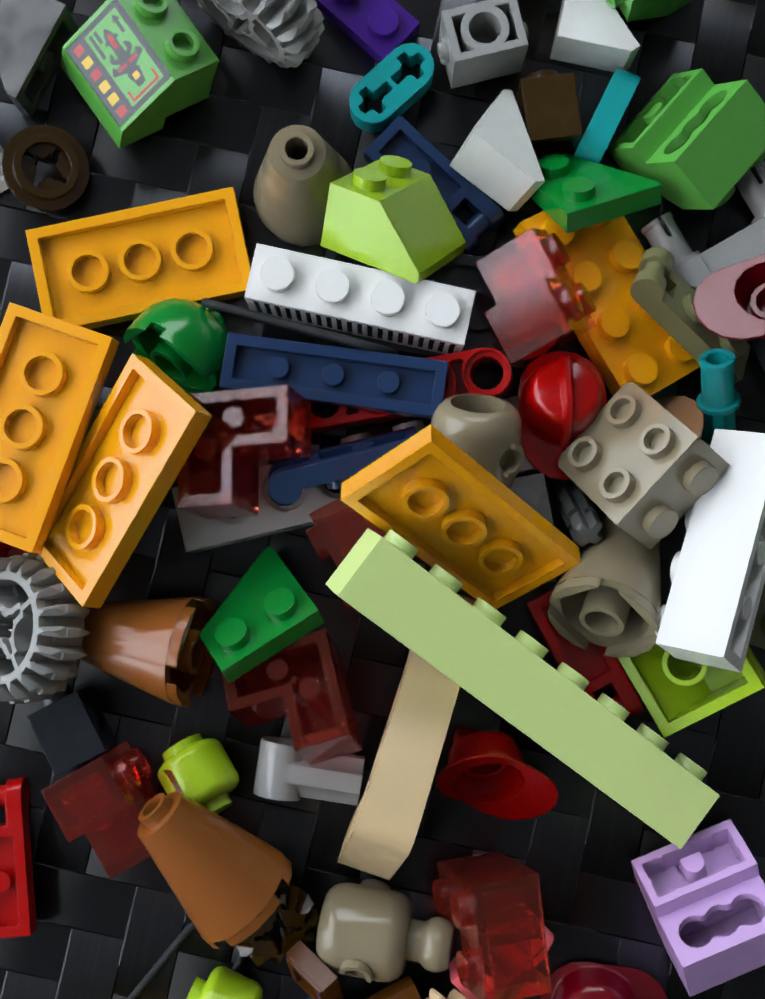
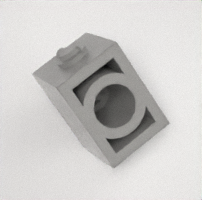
M485 0L441 12L437 50L441 64L446 67L451 89L521 72L529 44L527 40V24L522 21L517 0Z

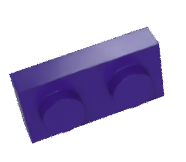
M315 0L317 3L316 8L378 63L395 48L402 44L410 43L420 30V22L395 0Z

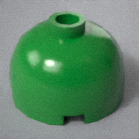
M171 298L150 305L126 329L123 336L125 344L132 339L137 347L133 354L150 359L177 385L187 392L195 394L192 397L195 401L209 403L220 389L219 383L228 331L224 326V318L218 311L203 307L201 303L198 304L194 301Z

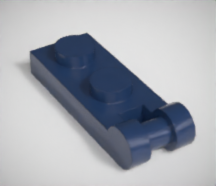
M401 115L364 151V160L369 164L379 160L384 155H394L408 159L412 162V168L431 175L466 241L465 250L462 254L472 255L480 246L479 239L488 230L495 231L506 219L502 210L483 191L450 167L451 162ZM463 204L474 214L465 224L454 215Z
M412 426L279 459L268 470L269 493L277 503L291 504L300 498L303 489L326 484L328 489H340L341 483L418 432Z

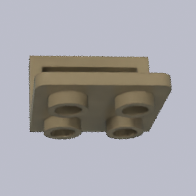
M633 382L624 384L600 410L595 421L574 439L558 459L559 468L618 527L649 549H652L661 538L666 537L674 530L678 520L702 495L714 487L718 477L730 466L700 437Z

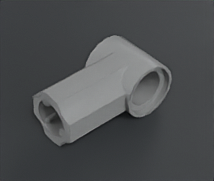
M271 736L262 737L253 794L278 801H299L301 797L358 806L365 756L309 748L308 743L295 739Z

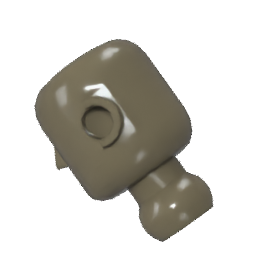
M482 394L453 395L443 400L433 413L431 425L510 489L525 458L524 450L520 446L522 419L517 409L510 402L502 398Z
M366 879L360 884L339 883L329 889L321 909L316 939V955L333 973L366 979L365 981L371 983V980L391 982L398 979L404 972L407 960L419 962L430 972H442L449 968L454 924L443 917H433L427 921L413 919V904L409 897L396 890H391L386 883L380 880Z

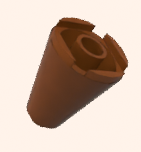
M202 597L104 601L101 608L84 607L90 610L89 614L84 618V629L90 632V634L83 637L82 648L86 652V656L79 658V660L174 706L189 708L194 705L188 699L191 694L196 696L203 694L213 672L215 660L199 634L216 613L217 607L215 602Z
M178 791L168 795L159 793L145 804L138 816V820L141 823L138 827L137 835L203 940L212 948L220 949L218 943L225 940L231 946H235L256 932L275 912L281 902L274 893L281 879L289 885L292 877L291 862L277 848Z

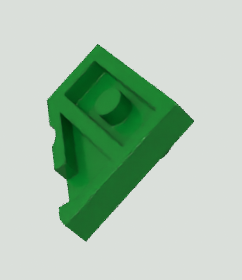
M549 154L538 160L545 182L530 197L566 233H570L661 204L662 184L650 178L572 155Z
M270 545L262 551L200 632L199 636L228 683H231L319 627L324 621L317 607Z

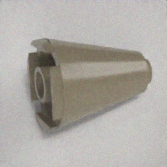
M304 125L287 126L273 137L256 176L253 189L256 211L264 225L281 241L301 247L320 245L330 183L352 173V170L344 158L314 129Z
M606 515L602 521L603 527L600 530L603 536L602 540L597 545L591 542L587 543L580 551L581 563L566 571L552 590L549 598L550 606L547 612L548 619L562 637L579 648L587 650L588 644L592 643L606 647L604 656L614 658L636 657L651 650L657 638L655 631L658 633L661 619L660 541L652 549H649L618 527Z

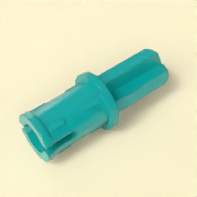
M721 348L707 350L699 356L701 393L697 396L696 404L697 408L704 413L703 439L709 445L711 444L715 429L736 430V410L741 405L740 394L735 390V354L730 350Z

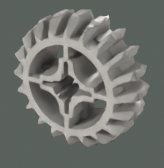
M197 0L199 8L210 16L211 22L224 30L225 35L232 37L238 44L244 46L253 54L264 58L268 63L274 62L282 68H297L304 59H307L320 42L319 37L325 29L322 22L324 20L323 15L316 8L317 3L315 0Z
M24 553L23 555H14L9 558H0V701H9L10 704L39 703L43 700L52 699L56 692L66 691L67 678L78 676L76 660L86 656V652L82 648V641L84 636L90 634V632L84 629V618L89 614L90 610L81 606L55 575V569L53 567L49 568L44 559L38 554Z

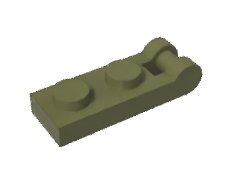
M662 247L647 249L642 256L639 272L635 275L630 289L632 298L698 363L699 356L707 350L721 348L732 351L735 354V383L743 380L751 348L747 340L740 341L722 338L708 331L695 314L693 300L696 290L673 269L675 262L671 252Z

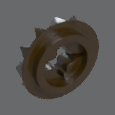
M35 125L19 131L10 139L3 153L2 171L6 186L18 198L21 204L46 212L49 210L66 209L82 196L89 179V162L80 143L68 132L50 125ZM58 152L55 172L61 176L60 179L65 183L47 177L35 187L33 184L37 169L31 164V160L26 155L33 160L37 159L44 163L49 157L52 158Z
M279 884L274 894L281 902L275 912L256 932L236 945L241 957H250L257 967L266 960H271L280 966L282 958L286 956L285 953L299 940L303 943L315 941L314 926L319 922V916L313 899L305 890L294 885ZM279 913L284 925L280 928V934L273 937L269 931L272 930L273 922L276 921V914Z

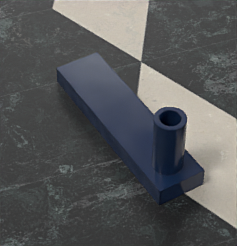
M228 333L219 388L228 392L432 419L436 408L445 398L449 362Z

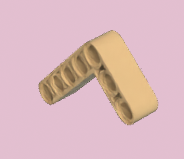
M458 594L471 605L476 601L475 599ZM412 650L409 652L365 792L352 816L338 858V863L386 880H390L413 847L460 689L458 684Z

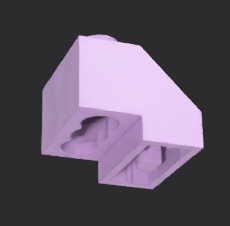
M731 819L691 835L682 849L671 843L631 860L635 878L658 933L689 997L765 965V883L759 875L758 863Z

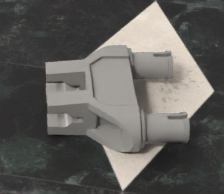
M762 161L755 167L748 169L735 184L755 217L751 221L752 224L703 253H700L699 250L692 251L674 221L671 212L661 215L660 221L656 218L641 229V233L643 236L645 235L651 247H662L671 252L675 262L673 269L694 290L710 274L765 253V168Z

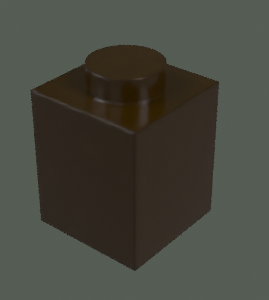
M544 69L531 73L527 78H521L515 100L536 157L540 158L549 154L562 155L574 153L582 136L574 72L558 74L556 70Z

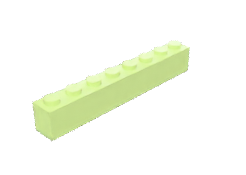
M367 528L326 582V585L338 597L679 849H682L720 796L702 782L707 772L682 753H679L675 760L665 754L663 751L669 742L643 723L640 724L636 731L627 725L624 721L630 712L606 694L602 693L597 700L593 699L584 692L590 682L570 666L561 662L558 668L554 669L546 663L543 658L549 650L530 635L520 630L514 638L503 630L500 626L506 620V617L487 602L478 597L473 605L469 604L457 594L463 584L437 564H434L429 572L412 560L419 550L403 537L390 529L383 538Z

